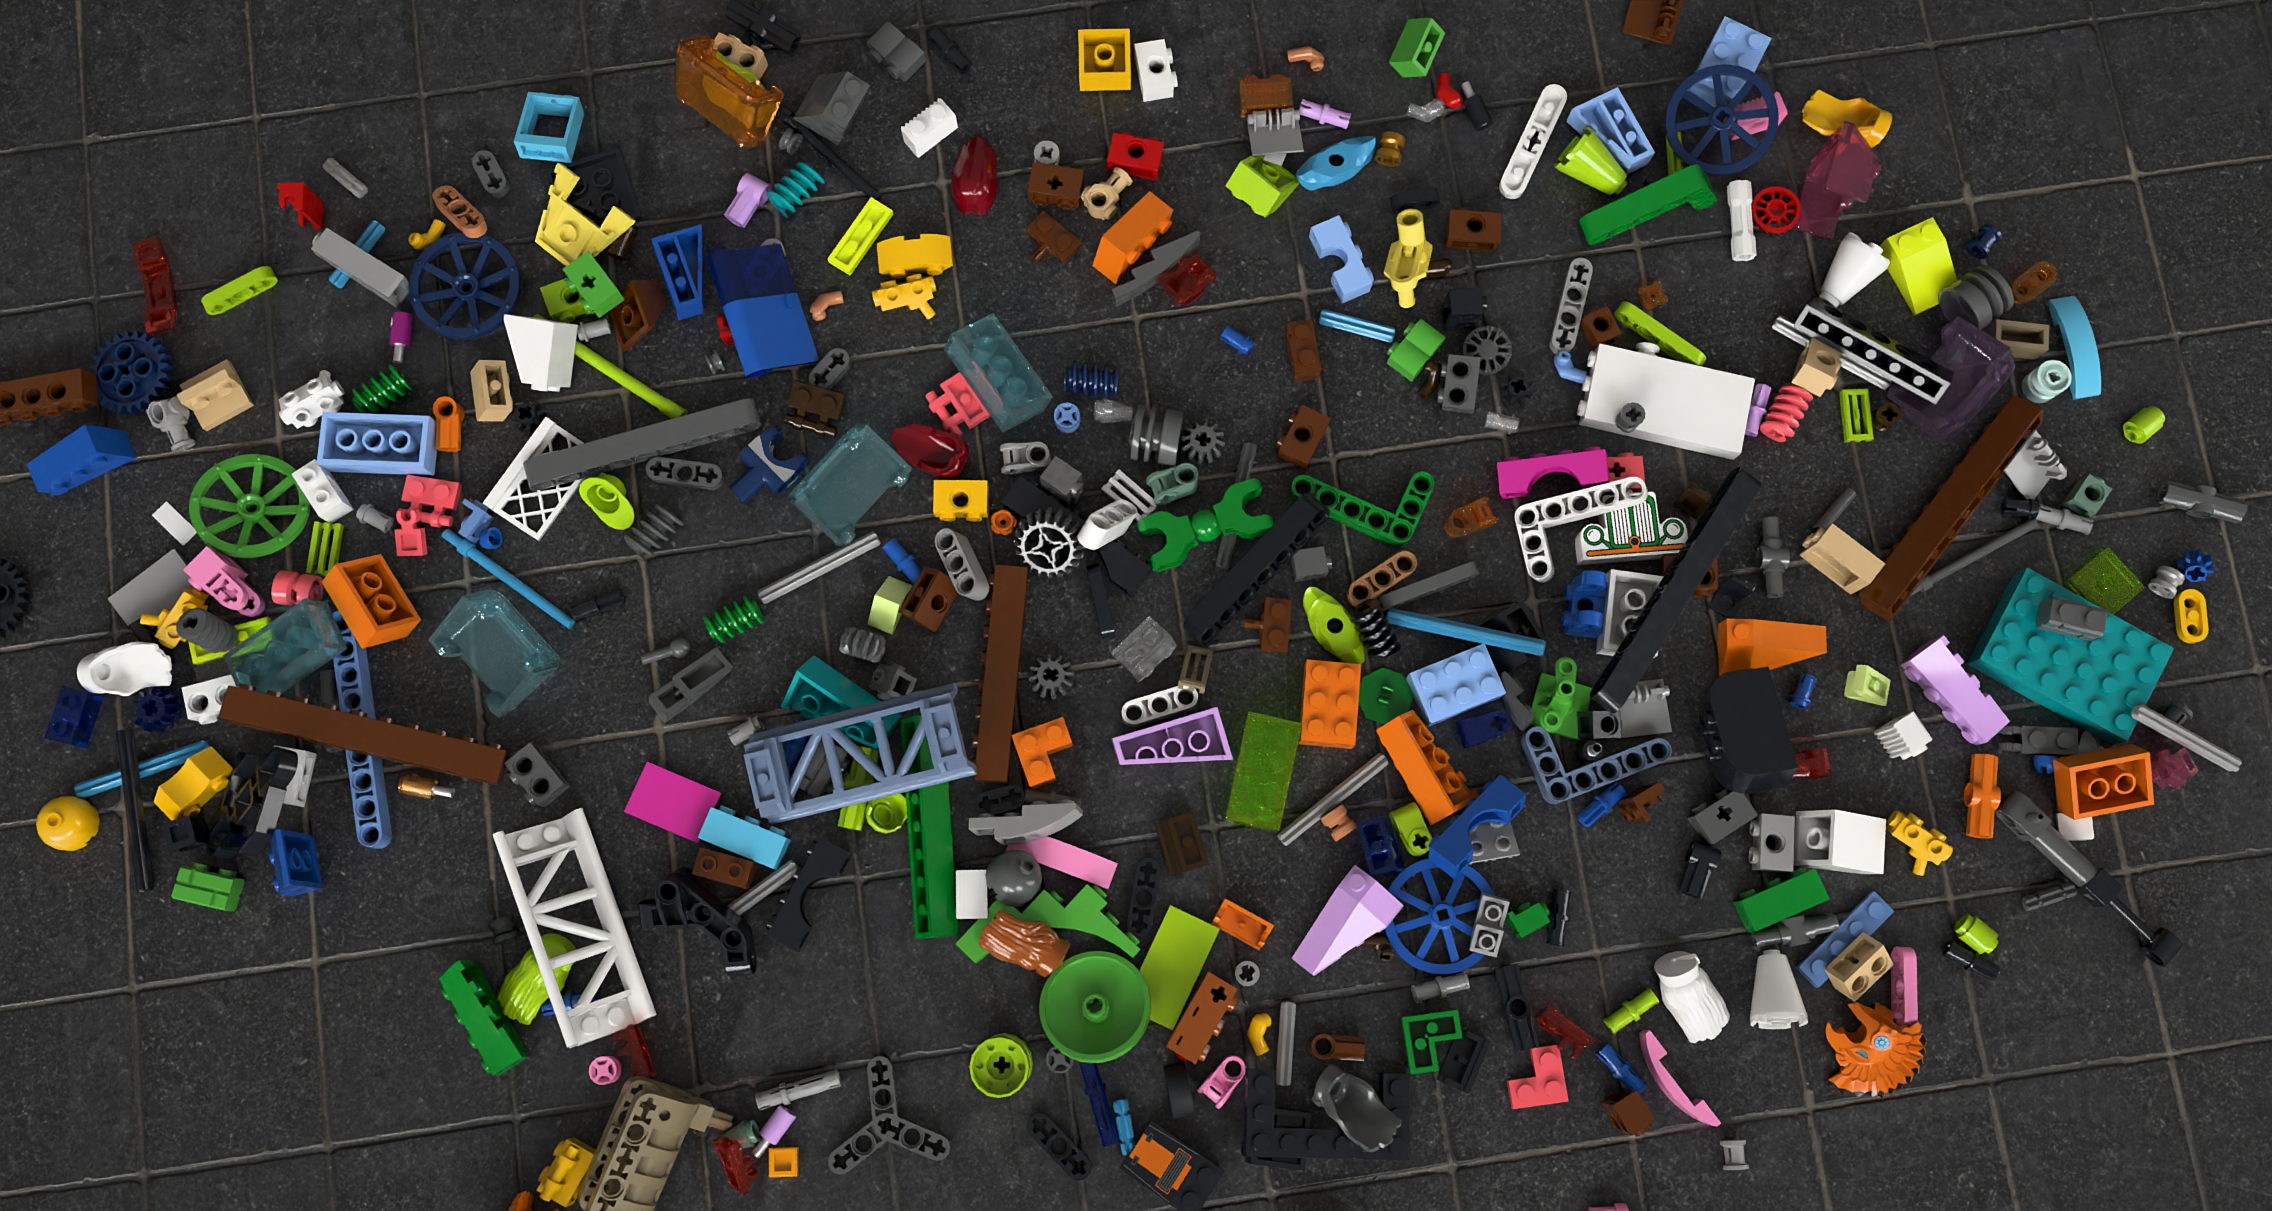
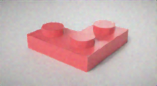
M1559 1045L1530 1049L1534 1076L1507 1080L1511 1109L1568 1102Z

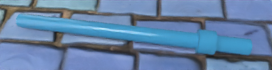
M446 529L443 532L442 537L457 548V552L476 561L566 628L570 629L574 625L575 621L573 618L477 550L476 545L467 538L462 539L450 529Z

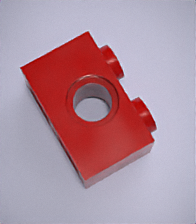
M1127 132L1113 133L1107 159V171L1113 172L1115 167H1119L1129 176L1158 181L1164 153V142H1160L1153 137H1146L1145 139L1134 137L1133 134ZM1132 152H1140L1142 156L1134 158L1130 154Z

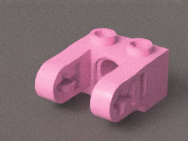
M206 546L183 569L190 576L188 581L199 591L204 589L223 606L237 610L251 618L258 617L264 612L266 606L264 598L244 580L248 574L230 557ZM249 599L253 601L255 606L252 610L248 608L249 605L247 603Z

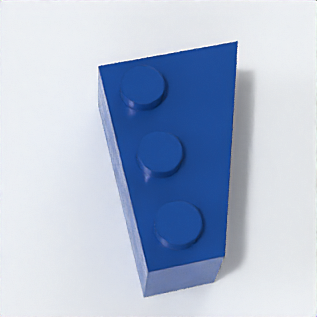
M85 424L26 465L38 492L61 495L69 489L130 462L137 457L126 431Z

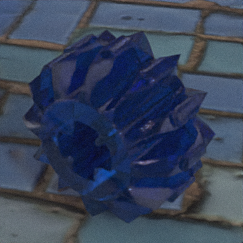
M149 687L148 693L139 692L140 701H132L133 705L137 706V709L131 712L132 716L138 717L135 724L143 727L147 732L156 731L163 733L166 727H175L174 718H182L180 714H177V710L183 707L182 704L176 702L179 696L175 693H170L167 688Z

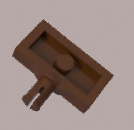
M1044 211L1026 228V233L1035 239L1039 245L1030 254V258L1035 263H1038L1048 253L1056 256L1066 264L1082 247V241Z
M1265 597L1263 613L1260 619L1244 617L1243 628L1259 629V651L1279 654L1288 653L1292 600Z

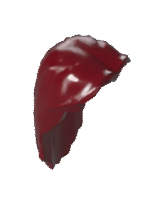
M979 135L974 138L971 137L968 144H964L962 148H959L958 156L955 159L951 190L957 208L964 214H986L992 208L997 193L996 151L987 144L985 138Z
M916 423L906 425L903 428L895 427L894 432L891 433L892 438L890 442L895 445V450L900 458L936 477L954 478L959 476L969 458L970 450L968 444L956 433H949Z

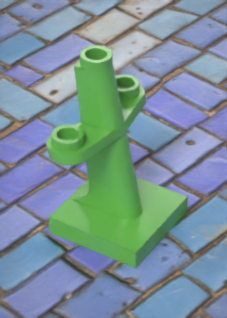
M1562 657L1556 662L1555 676L1545 673L1539 674L1536 693L1533 695L1531 702L1534 718L1530 727L1539 726L1547 732L1578 741L1577 711L1588 710L1592 688L1575 683L1577 666L1571 658Z

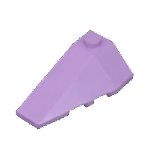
M1354 865L1330 897L1292 959L1315 976L1339 960L1341 955L1355 946H1360L1364 943L1365 939L1374 933H1379L1387 928L1402 909L1403 904L1375 879Z

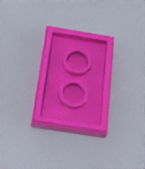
M647 762L624 812L700 844L702 839L698 838L710 808H717L723 794Z

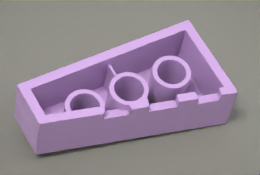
M1217 707L1111 738L1119 765L1233 760Z

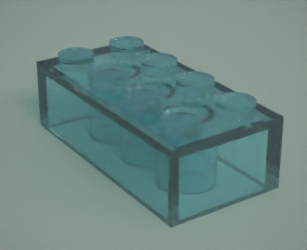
M994 313L951 333L944 348L945 352L1003 433L1045 411L1053 396Z
M303 599L223 656L236 687L239 686V683L256 687V692L266 694L267 690H273L283 693L342 653L347 647L328 603Z

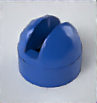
M495 527L482 530L478 536L479 544L485 549L499 548L503 542L500 530Z
M2034 755L2035 769L2041 774L2044 767H2047V774L2054 772L2053 759L2058 758V756Z

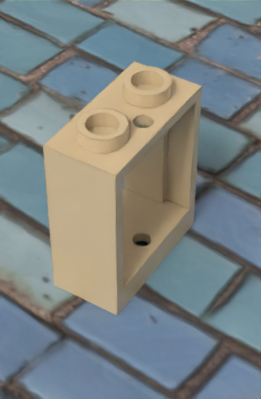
M1833 523L1825 529L1820 527L1802 543V546L1805 548L1800 553V556L1849 594H1853L1869 585L1885 565L1883 561Z

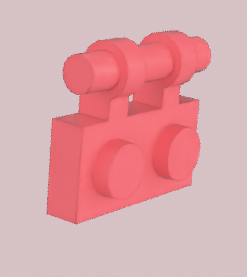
M963 371L940 384L945 394L939 398L934 391L929 392L925 396L930 403L929 408L931 411L937 413L943 422L942 427L944 430L956 433L959 437L963 433L958 425L963 421L970 430L991 416V412ZM950 402L958 412L953 416L945 408Z
M407 475L401 500L405 503H411L409 509L399 508L398 511L405 510L406 518L410 520L411 510L418 509L420 511L419 522L430 523V526L438 528L441 526L451 527L453 517L446 516L445 512L446 509L457 511L462 485L457 482ZM423 505L434 507L432 513L421 512Z

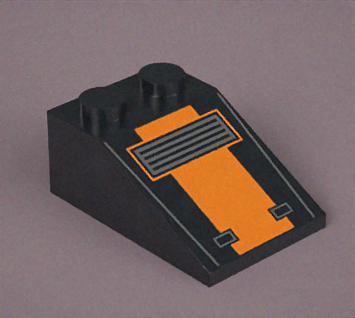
M1151 1119L1120 1166L1121 1170L1179 1211H1200L1225 1172L1221 1166Z

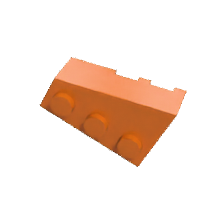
M1149 191L1102 236L1092 266L1113 283L1117 284L1140 256L1153 245L1156 238L1169 229L1172 224L1170 218L1173 209Z

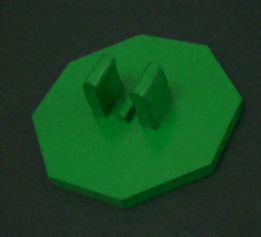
M1381 668L1362 677L1358 704L1366 719L1385 725L1409 711L1413 693L1403 674Z

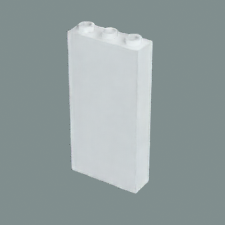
M1599 344L1595 351H1590L1587 360V366L1591 367L1589 376L1586 375L1582 385L1585 397L1584 401L1580 400L1577 409V415L1581 416L1579 425L1734 460L1741 454L1754 388V378L1604 344ZM1632 402L1640 404L1646 413L1644 421L1633 432H1622L1616 426V416L1626 404Z

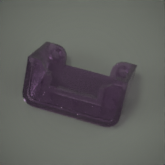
M1959 316L1943 327L1941 331L1942 346L1930 358L1954 372L1951 384L1935 405L1897 383H1894L1889 388L1886 396L1888 402L1896 404L1902 414L1943 446L1949 445L2009 379L2015 368L2012 350L2009 346Z

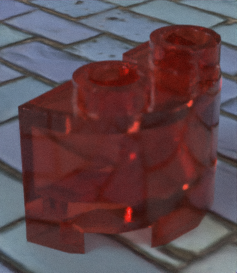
M1196 253L1191 258L1188 256L1183 258L1176 266L1177 271L1164 272L1157 282L1172 300L1181 307L1182 304L1187 306L1204 293L1202 289L1210 282L1213 283L1218 275Z

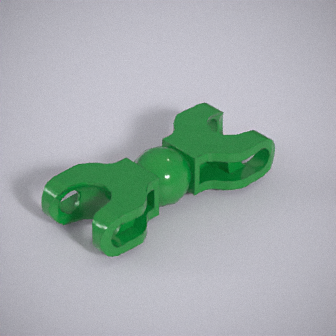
M1253 478L1231 485L1225 492L1223 500L1213 505L1214 510L1200 509L1192 515L1191 519L1188 515L1176 517L1164 511H1159L1140 519L1137 523V528L1142 535L1162 534L1167 539L1164 549L1151 556V569L1161 572L1180 566L1187 558L1190 549L1199 545L1198 541H1213L1221 532L1224 536L1237 534L1241 538L1249 540L1265 535L1275 524L1274 519L1266 514L1252 517L1245 513L1247 502L1259 496L1262 491L1260 480Z

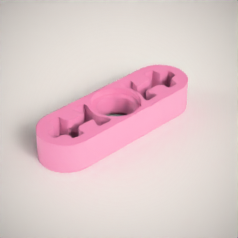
M1896 946L1891 952V960L1894 964L1891 967V1011L1895 1013L1893 1022L1897 1027L1901 1025L1909 1027L1918 1020L1917 957L1913 948Z

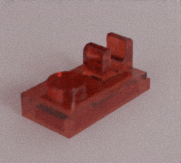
M1551 1006L1541 1009L1535 1018L1541 1022V1027L1545 1031L1562 1036L1557 1044L1559 1050L1564 1049L1569 1043L1573 1044V1052L1570 1055L1571 1059L1578 1058L1584 1048L1595 1041L1592 1036Z
M630 1024L626 1026L627 1029L612 1036V1041L627 1040L628 1043L625 1045V1048L617 1051V1055L624 1056L631 1053L632 1061L630 1062V1068L634 1076H642L649 1079L657 1076L638 1024Z
M722 1134L713 1140L730 1186L745 1196L749 1193L748 1190L752 1188L750 1183L757 1179L760 1174L754 1168L747 1172L748 1168L755 1161L749 1156L742 1158L743 1149L736 1140L732 1141Z

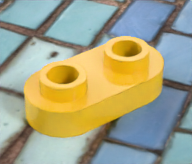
M2188 589L2178 593L2174 598L2175 623L2178 637L2189 644L2204 640L2209 631L2204 596L2195 589ZM2185 600L2189 602V608L2185 606ZM2187 627L2192 629V634L2188 633Z

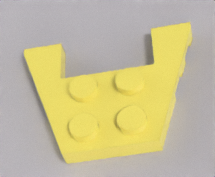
M557 163L554 171L557 173L554 185H550L548 192L550 195L547 210H543L535 242L567 266L587 251L590 252L593 258L596 257L629 229L636 220L620 208L613 206L601 227H599L566 201L580 177L566 166Z

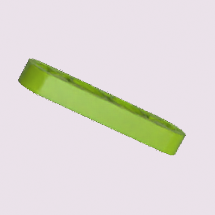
M1623 301L1614 312L1617 320L1648 342L1659 346L1661 351L1674 360L1701 367L1706 362V356L1699 349L1635 305Z

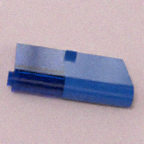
M781 244L727 250L725 247L712 249L706 259L745 377L748 379L756 378L769 373L773 369L819 362L820 360Z

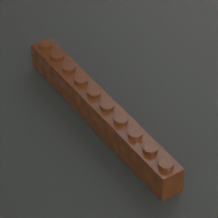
M2015 395L2011 397L2008 403L2001 405L1995 420L1985 426L1978 442H1973L1970 445L1965 459L1962 462L1959 461L1954 466L1948 481L1940 484L1936 496L1931 502L1928 501L1924 505L1918 520L1911 522L1901 542L1897 541L1893 545L1890 556L1884 562L1883 568L1869 585L1860 589L1859 595L1862 608L1891 622L2005 473L2003 470L2033 430L2037 431L2043 423V407Z
M239 683L238 687L228 685L218 715L220 719L228 723L501 786L506 769L504 763L510 756L506 750H503L504 746L493 742H488L487 746L476 744L477 739L461 735L460 739L449 737L450 733L438 729H433L432 733L421 731L422 726L406 722L405 726L394 724L395 720L383 716H378L377 720L366 718L367 713L351 709L350 713L339 711L340 707L328 703H323L322 707L311 705L312 700L295 696L294 700L283 698V693L273 690H267L266 694L256 692V687Z

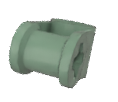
M1182 463L1149 475L1146 478V483L1153 490L1155 504L1158 506L1166 505L1174 500L1194 494L1198 488L1197 468L1191 463ZM1188 477L1192 480L1185 482L1180 479Z

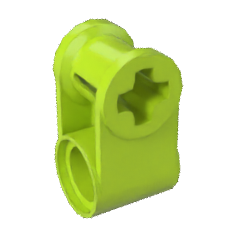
M1413 801L1389 813L1390 820L1409 854L1416 857L1425 855L1430 850L1428 845L1432 840V836L1417 804ZM1416 837L1418 840L1423 839L1425 841L1422 849L1420 846L1415 847L1413 845Z

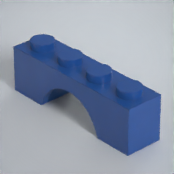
M1499 775L1494 781H1488L1483 787L1481 795L1477 799L1472 798L1466 804L1464 812L1459 817L1454 816L1441 835L1436 834L1428 845L1430 848L1428 859L1455 879L1472 862L1474 847L1469 840V833L1476 826L1487 822L1507 825L1524 808L1526 793L1502 775Z

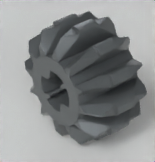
M1205 419L1203 426H1200L1195 420L1193 421V429L1187 426L1184 428L1186 435L1181 436L1180 442L1185 445L1182 446L1181 450L1183 453L1190 452L1188 455L1189 461L1198 457L1197 464L1201 465L1203 458H1206L1209 464L1213 462L1212 455L1220 458L1221 451L1219 449L1225 448V442L1221 440L1224 437V433L1221 431L1216 432L1218 428L1216 423L1208 427V420ZM1200 438L1206 439L1205 446H1200Z
M847 627L841 635L839 650L843 654L877 663L880 662L882 655H884L886 640L878 634L854 627Z
M1048 653L1046 656L1047 662L1044 663L1042 658L1038 657L1036 660L1040 667L1030 666V671L1036 673V675L1029 676L1028 680L1029 682H1037L1032 687L1034 692L1043 688L1040 694L1041 698H1045L1049 691L1051 692L1052 700H1055V691L1059 690L1062 696L1066 695L1063 685L1072 688L1073 683L1067 680V678L1074 677V671H1066L1071 666L1069 661L1060 665L1062 662L1061 655H1058L1054 662L1052 661L1051 653ZM1049 671L1052 674L1057 672V680L1054 682L1051 679L1046 681V673Z

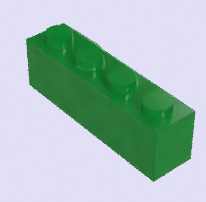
M469 960L455 962L439 978L442 983L440 987L441 992L448 1001L451 1000L456 1009L454 1010V1015L461 1025L464 1024L469 1032L467 1039L471 1046L479 1050L482 1056L480 1062L485 1071L491 1073L492 1076L501 1075L529 1058L530 1055L510 1019L502 1013L503 1007L500 1006V1002L497 1000V996L478 962Z

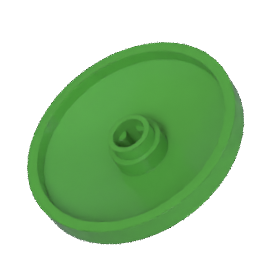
M1104 951L1080 953L1064 961V964L1047 979L1040 997V1020L1051 1043L1067 1057L1085 1063L1111 1061L1130 1051L1145 1033L1151 1015L1150 992L1142 974L1125 958Z

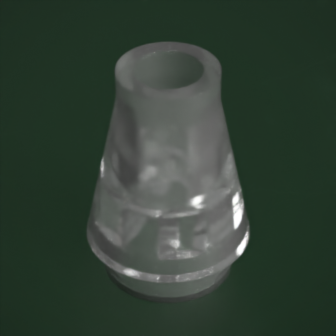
M1102 398V400L1096 399L1093 415L1095 421H1100V424L1121 421L1131 422L1133 406Z

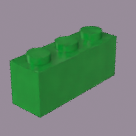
M1803 866L1793 870V872H1789L1790 877L1781 881L1780 877L1765 882L1766 888L1756 892L1755 888L1740 893L1741 899L1734 901L1733 904L1747 933L1756 932L1830 900L1816 869L1805 870Z

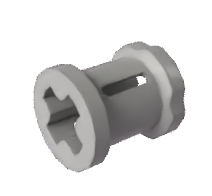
M1745 1139L1720 1141V1145L1724 1148L1725 1157L1723 1170L1749 1169V1164L1745 1162Z

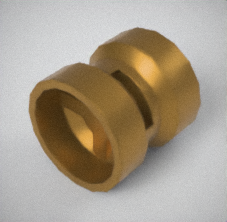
M1387 131L1381 133L1379 141L1381 147L1377 150L1375 160L1384 166L1395 167L1400 165L1402 158L1400 150L1404 148L1405 137L1396 132Z

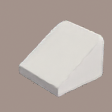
M2062 813L2055 814L2057 831L2066 840L2086 841L2094 839L2092 817L2073 820Z

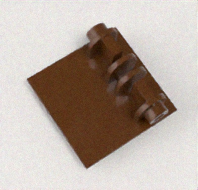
M1630 0L1622 33L1671 46L1683 0Z

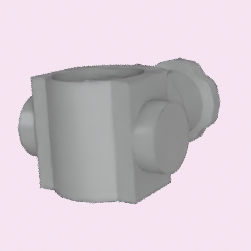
M178 397L157 400L149 404L146 413L151 424L156 428H160L161 432H167L172 444L170 448L173 452L188 449L196 444L195 440L190 438L185 427L188 423L190 411L188 407L181 404Z

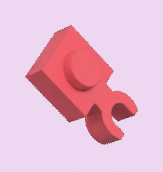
M418 509L411 510L410 520L406 518L405 510L397 511V521L402 525V528L394 530L397 556L426 555L425 528H417V523L420 520V511Z

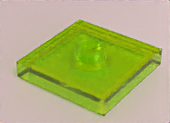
M2109 547L2103 549L2066 581L2080 597L2102 609H2106L2107 612L2113 615L2145 588Z

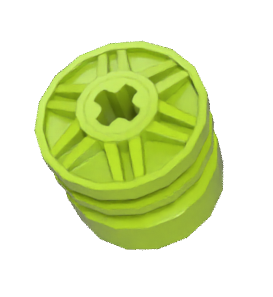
M1008 1033L993 1035L982 1042L972 1054L969 1066L971 1079L977 1089L987 1096L996 1098L1011 1096L1021 1089L1031 1075L1033 1067L1032 1052L1026 1042L1016 1035ZM1002 1057H1005V1062H1010V1065L1004 1071L1001 1065L996 1063Z

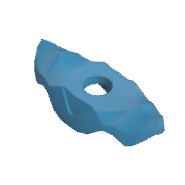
M1363 136L1347 139L1322 149L1311 156L1297 170L1296 177L1304 188L1316 190L1322 187L1339 185L1351 179L1371 161L1376 149V138L1373 136ZM1340 155L1344 160L1343 164L1340 166L1331 165L1329 162L1330 156Z

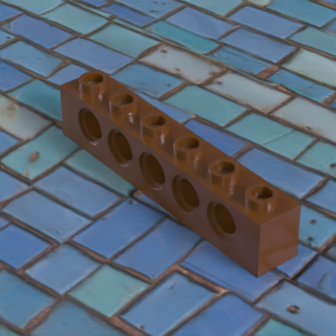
M82 368L0 382V425L12 424V421L19 419L32 421L36 420L37 416L42 415L60 416L65 411L83 412L87 410V407L99 406L97 375Z

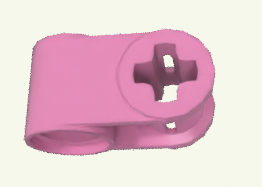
M1233 1054L1226 1056L1216 1069L1207 1076L1197 1089V1092L1204 1093L1216 1103L1215 1107L1220 1109L1245 1075L1246 1066L1243 1059ZM1232 1060L1239 1062L1241 1065V1071L1235 1076L1229 1075L1225 1071L1226 1064ZM1210 1086L1214 1087V1088H1215L1218 1092H1220L1221 1094H1218V1093H1217L1215 1090H1213Z

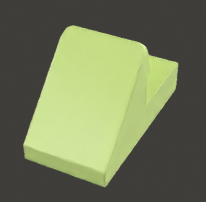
M1857 665L1856 671L1848 672L1844 695L1851 699L1886 706L1891 680L1868 665Z

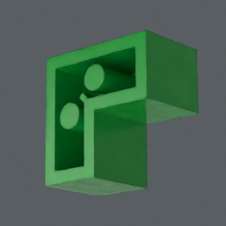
M1448 1009L1400 1016L1409 1073L1419 1074L1439 1071L1435 1042L1462 1038L1458 1010Z

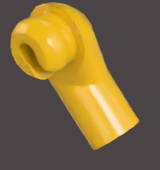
M434 219L427 233L421 235L415 232L412 233L408 239L409 244L417 250L426 249L430 244L440 239L446 224Z

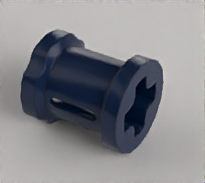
M1984 224L1979 229V234L1976 238L1967 243L1966 249L1975 258L1985 259L1989 255L1990 248L2001 240L2002 234L1994 226Z

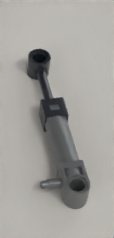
M2012 791L1995 810V815L2010 828L2023 842L2029 841L2076 885L2075 889L2093 907L2109 905L2145 939V944L2141 947V951L2151 962L2165 967L2183 947L2182 941L2175 934L2165 928H2158L2156 932H2153L2116 897L2123 889V886L2104 868H2096L2051 826L2052 820L2026 795L2018 791Z

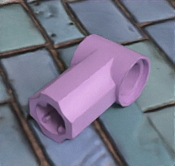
M746 173L738 184L737 195L725 212V217L733 224L745 228L757 207L763 205L768 200L767 192L772 189V186L750 173Z

